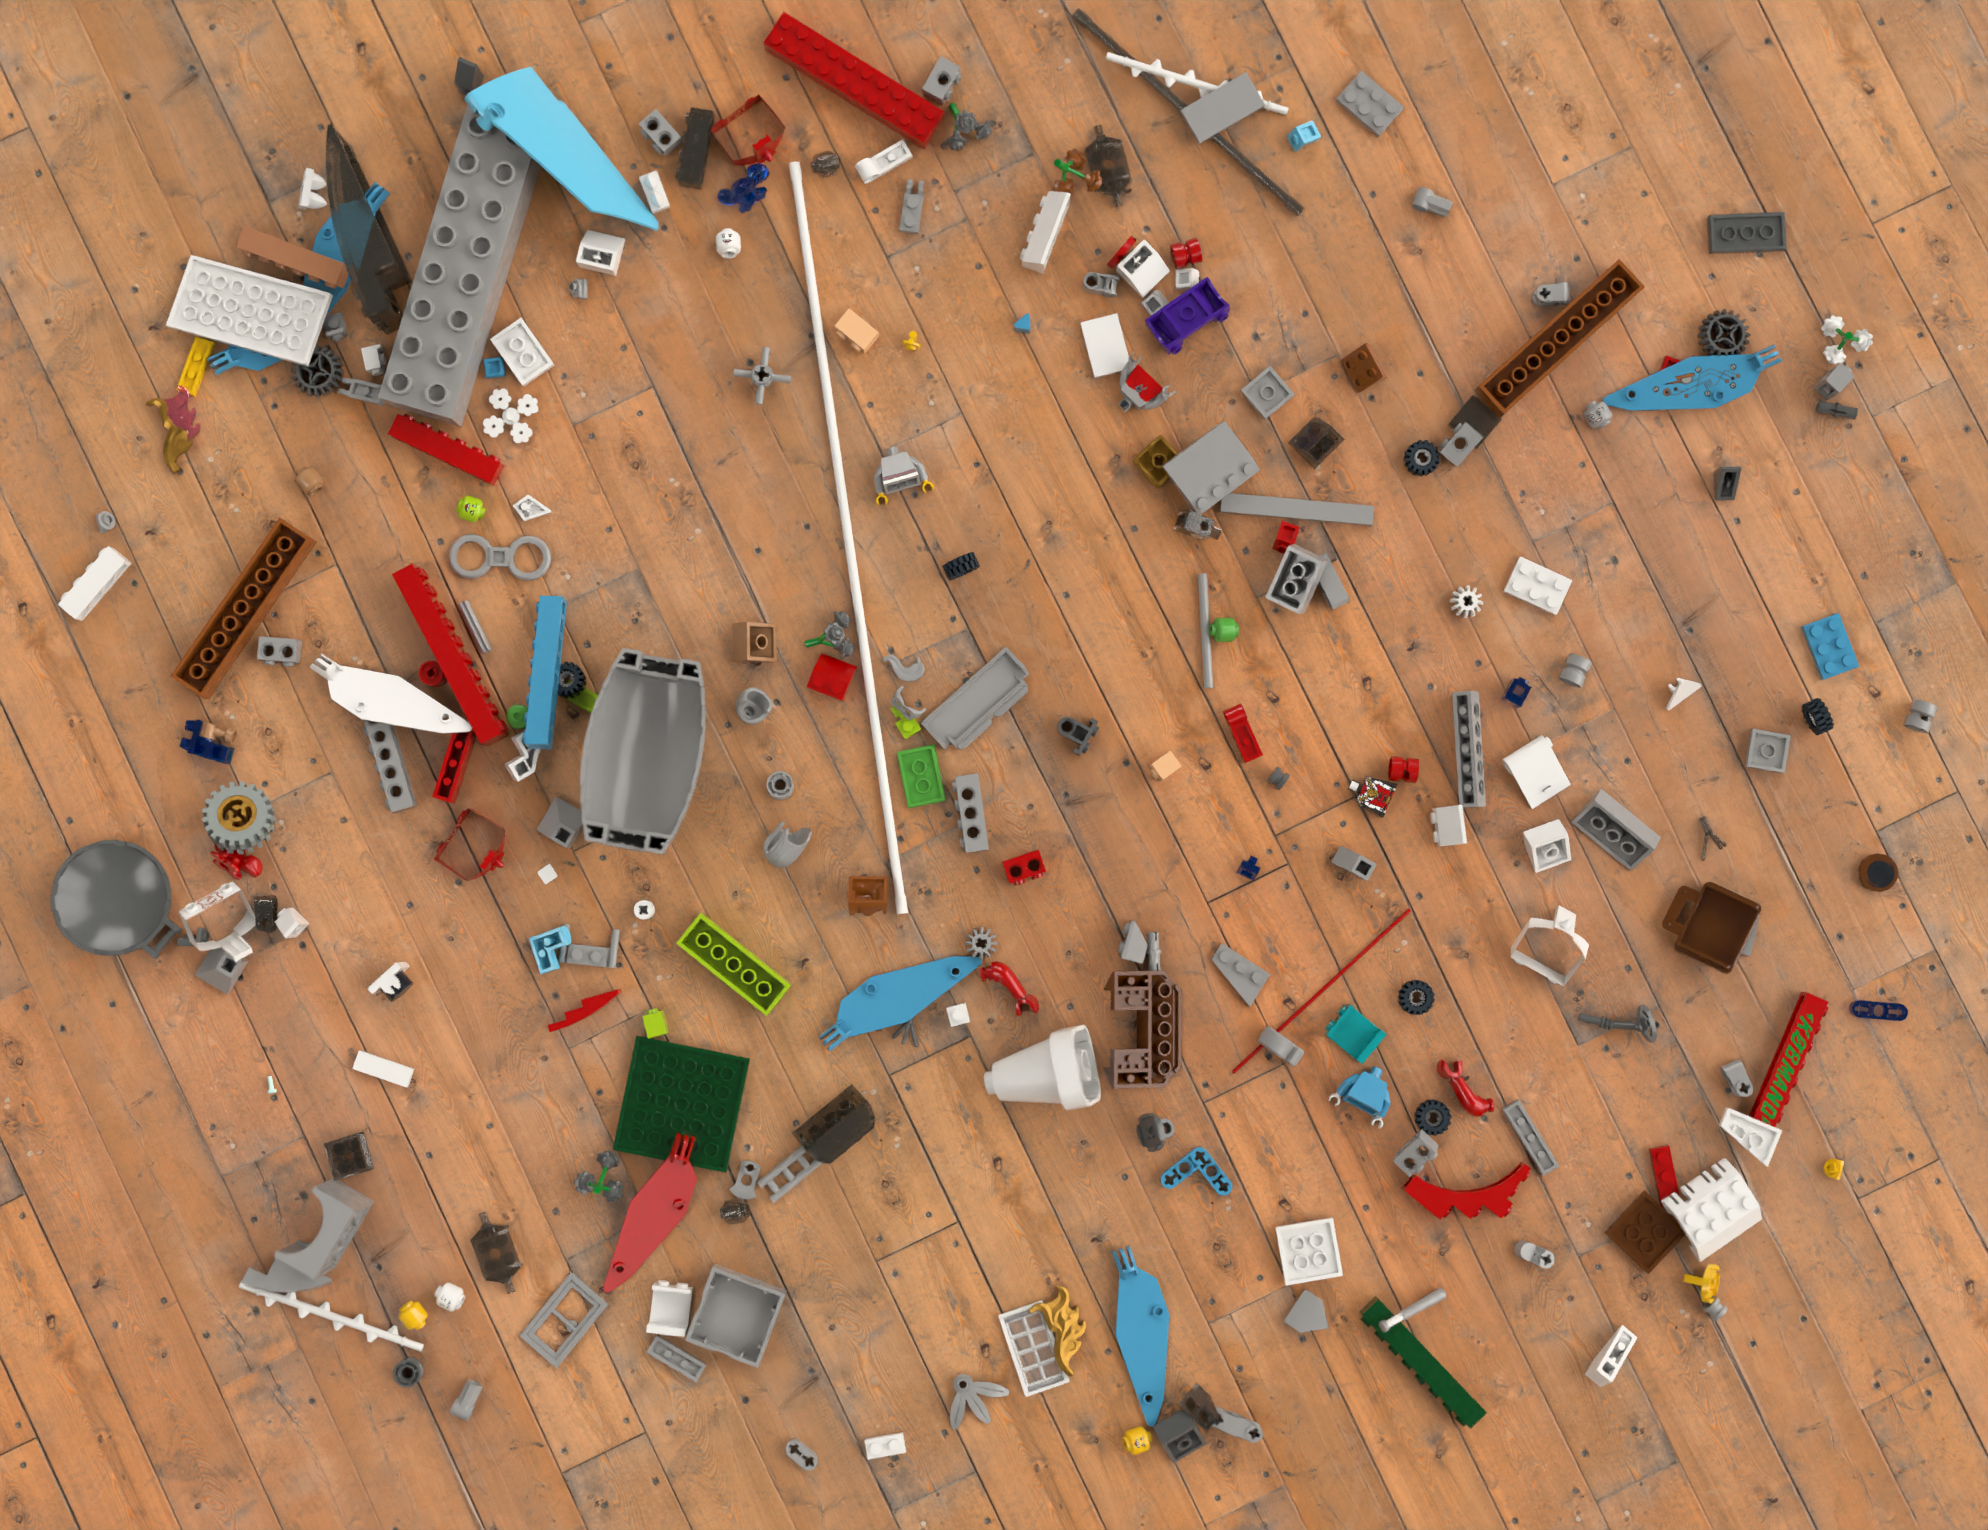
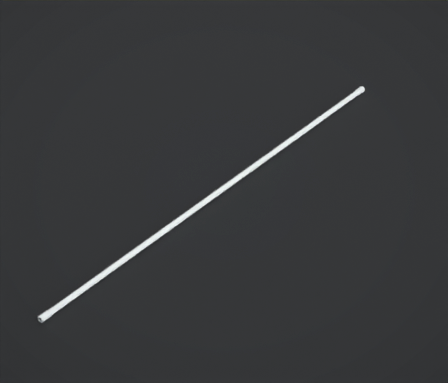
M796 161L789 163V171L796 205L895 891L897 914L908 913L907 900L901 873L802 188L800 162Z

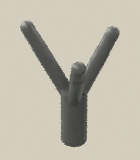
M914 1017L904 1023L892 1036L895 1039L905 1029L901 1042L902 1045L906 1042L910 1028L914 1045L918 1047L913 1026Z

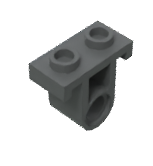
M1064 717L1058 722L1057 731L1061 736L1080 745L1079 750L1075 748L1073 753L1078 756L1081 753L1085 754L1090 746V743L1087 742L1090 736L1094 737L1099 729L1096 725L1098 721L1091 718L1089 723L1092 726L1088 727L1073 718ZM1064 722L1071 723L1072 730L1070 732L1062 730L1061 725Z

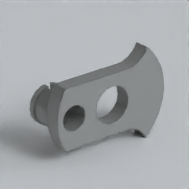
M742 1161L736 1183L733 1187L729 1188L736 1197L741 1199L757 1197L754 1189L761 1166L754 1161ZM752 1164L754 1169L749 1170L747 1165ZM748 1174L752 1177L750 1185L742 1183L743 1175Z

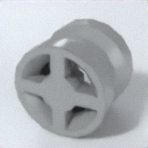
M1714 1296L1712 1297L1714 1302L1711 1304L1705 1303L1702 1309L1710 1314V1318L1713 1321H1716L1727 1312L1728 1308L1725 1305H1721L1720 1299Z

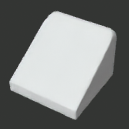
M1194 268L1176 270V289L1189 290L1199 283L1198 270Z

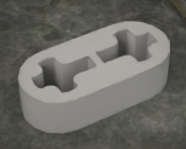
M794 1438L788 1441L785 1451L791 1459L805 1470L816 1468L818 1456L813 1450L799 1439ZM795 1444H797L798 1450L801 1452V1454H799L797 1451L791 1452L790 1445L794 1446ZM803 1455H805L807 1458H810L812 1456L814 1464L809 1463L807 1465L805 1463L806 1459L803 1457Z

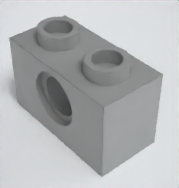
M940 56L922 88L923 95L941 105L944 104L945 100L949 101L953 93L952 88L954 84L958 85L961 80V67ZM940 79H947L948 83L941 85L938 81Z
M1840 363L1830 369L1813 388L1828 400L1840 393L1855 376L1848 366Z
M1467 422L1463 425L1459 423L1452 431L1455 433L1451 439L1446 438L1440 445L1442 448L1440 453L1457 467L1483 438ZM1457 438L1465 440L1466 445L1463 448L1455 446L1454 442Z

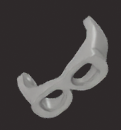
M901 686L895 692L891 703L909 720L920 717L927 709L924 708L918 711L905 706L900 694L904 687Z

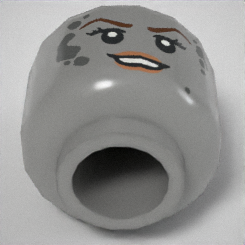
M1595 400L1586 406L1587 410L1583 416L1591 428L1599 430L1611 422L1612 413L1605 402L1597 403Z

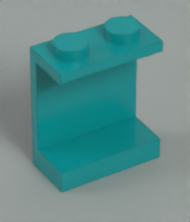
M1351 1004L1343 1005L1337 1012L1339 1016L1336 1020H1331L1326 1025L1325 1029L1327 1031L1324 1034L1359 1063L1363 1064L1387 1034L1354 1009Z

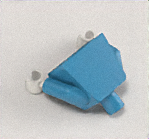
M1372 1067L1370 1073L1363 1071L1360 1074H1353L1341 1083L1336 1090L1337 1093L1329 1096V1101L1332 1097L1338 1098L1334 1106L1339 1105L1340 1097L1344 1096L1342 1100L1373 1116L1370 1120L1372 1126L1376 1120H1380L1378 1128L1383 1126L1382 1118L1385 1117L1391 1104L1387 1083L1380 1079L1383 1071L1378 1067Z

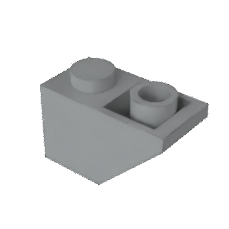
M1343 846L1338 848L1331 863L1363 881H1368L1377 865Z

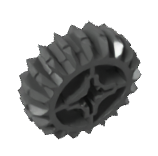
M1723 309L1721 313L1716 310L1714 314H1708L1707 319L1702 320L1703 325L1698 328L1701 333L1697 334V337L1702 338L1698 344H1704L1705 346L1702 348V351L1708 350L1707 356L1712 354L1718 357L1720 355H1726V357L1727 355H1741L1740 351L1746 350L1744 345L1749 344V340L1746 338L1750 336V333L1745 332L1749 329V326L1743 325L1746 319L1740 321V314L1733 316V310L1727 314L1726 309ZM1719 321L1727 322V323L1731 324L1732 326L1727 327V326H1725L1723 323H1720ZM1711 327L1714 328V329H1713V332H1714V334H1715V337H1714L1713 340L1711 339V336H1710ZM1735 330H1736V333H1737V342H1736V344H1735V342H1734L1735 339H1734V337H1733V333H1734ZM1730 331L1725 338L1718 339L1722 333ZM1716 344H1722L1725 348L1728 347V349L1719 348Z
M316 345L311 360L315 359L314 363L304 366L292 362V365L296 367L291 369V372L296 374L292 377V380L297 381L295 386L301 387L300 391L303 393L307 392L308 396L314 394L317 398L320 397L321 393L323 396H327V390L334 393L332 387L339 388L336 382L337 380L342 381L339 375L344 374V371L339 369L343 366L341 362H338L339 356L334 355L335 352L332 350L328 351L327 347L321 349ZM326 359L330 362L331 373L325 369ZM320 369L323 373L320 372L315 374L312 370L315 371ZM304 370L310 374L309 384L305 381ZM328 379L326 382L319 385L321 380Z

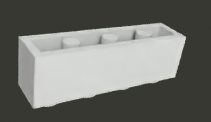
M109 546L103 548L99 552L96 561L86 567L84 575L74 581L72 589L62 595L58 605L74 619L83 621L131 565V562L116 549Z

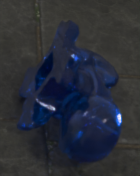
M761 163L750 165L747 168V177L735 181L730 190L722 189L718 192V201L725 205L740 204L739 210L741 213L750 211L754 202L764 199L767 193L766 187H756L769 177L770 171L767 166Z

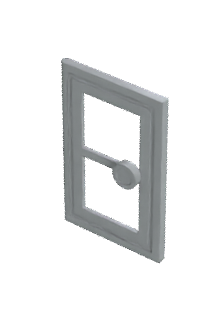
M570 1272L519 1336L555 1368H558L609 1304L573 1272ZM572 1287L593 1305L579 1325L575 1320L568 1321L555 1309ZM552 1312L566 1324V1329L572 1332L557 1352L552 1350L535 1334Z

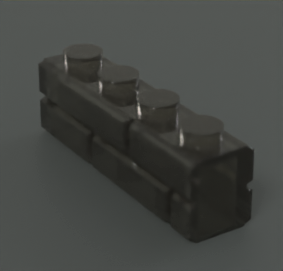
M691 107L690 113H686L685 124L688 126L687 131H683L682 134L684 148L679 152L681 165L680 168L676 169L675 179L678 180L679 186L702 189L712 135L710 129L713 128L715 118L712 110Z

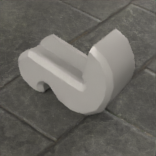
M1266 1026L1257 1038L1258 1043L1292 1067H1296L1304 1055V1051L1270 1026Z

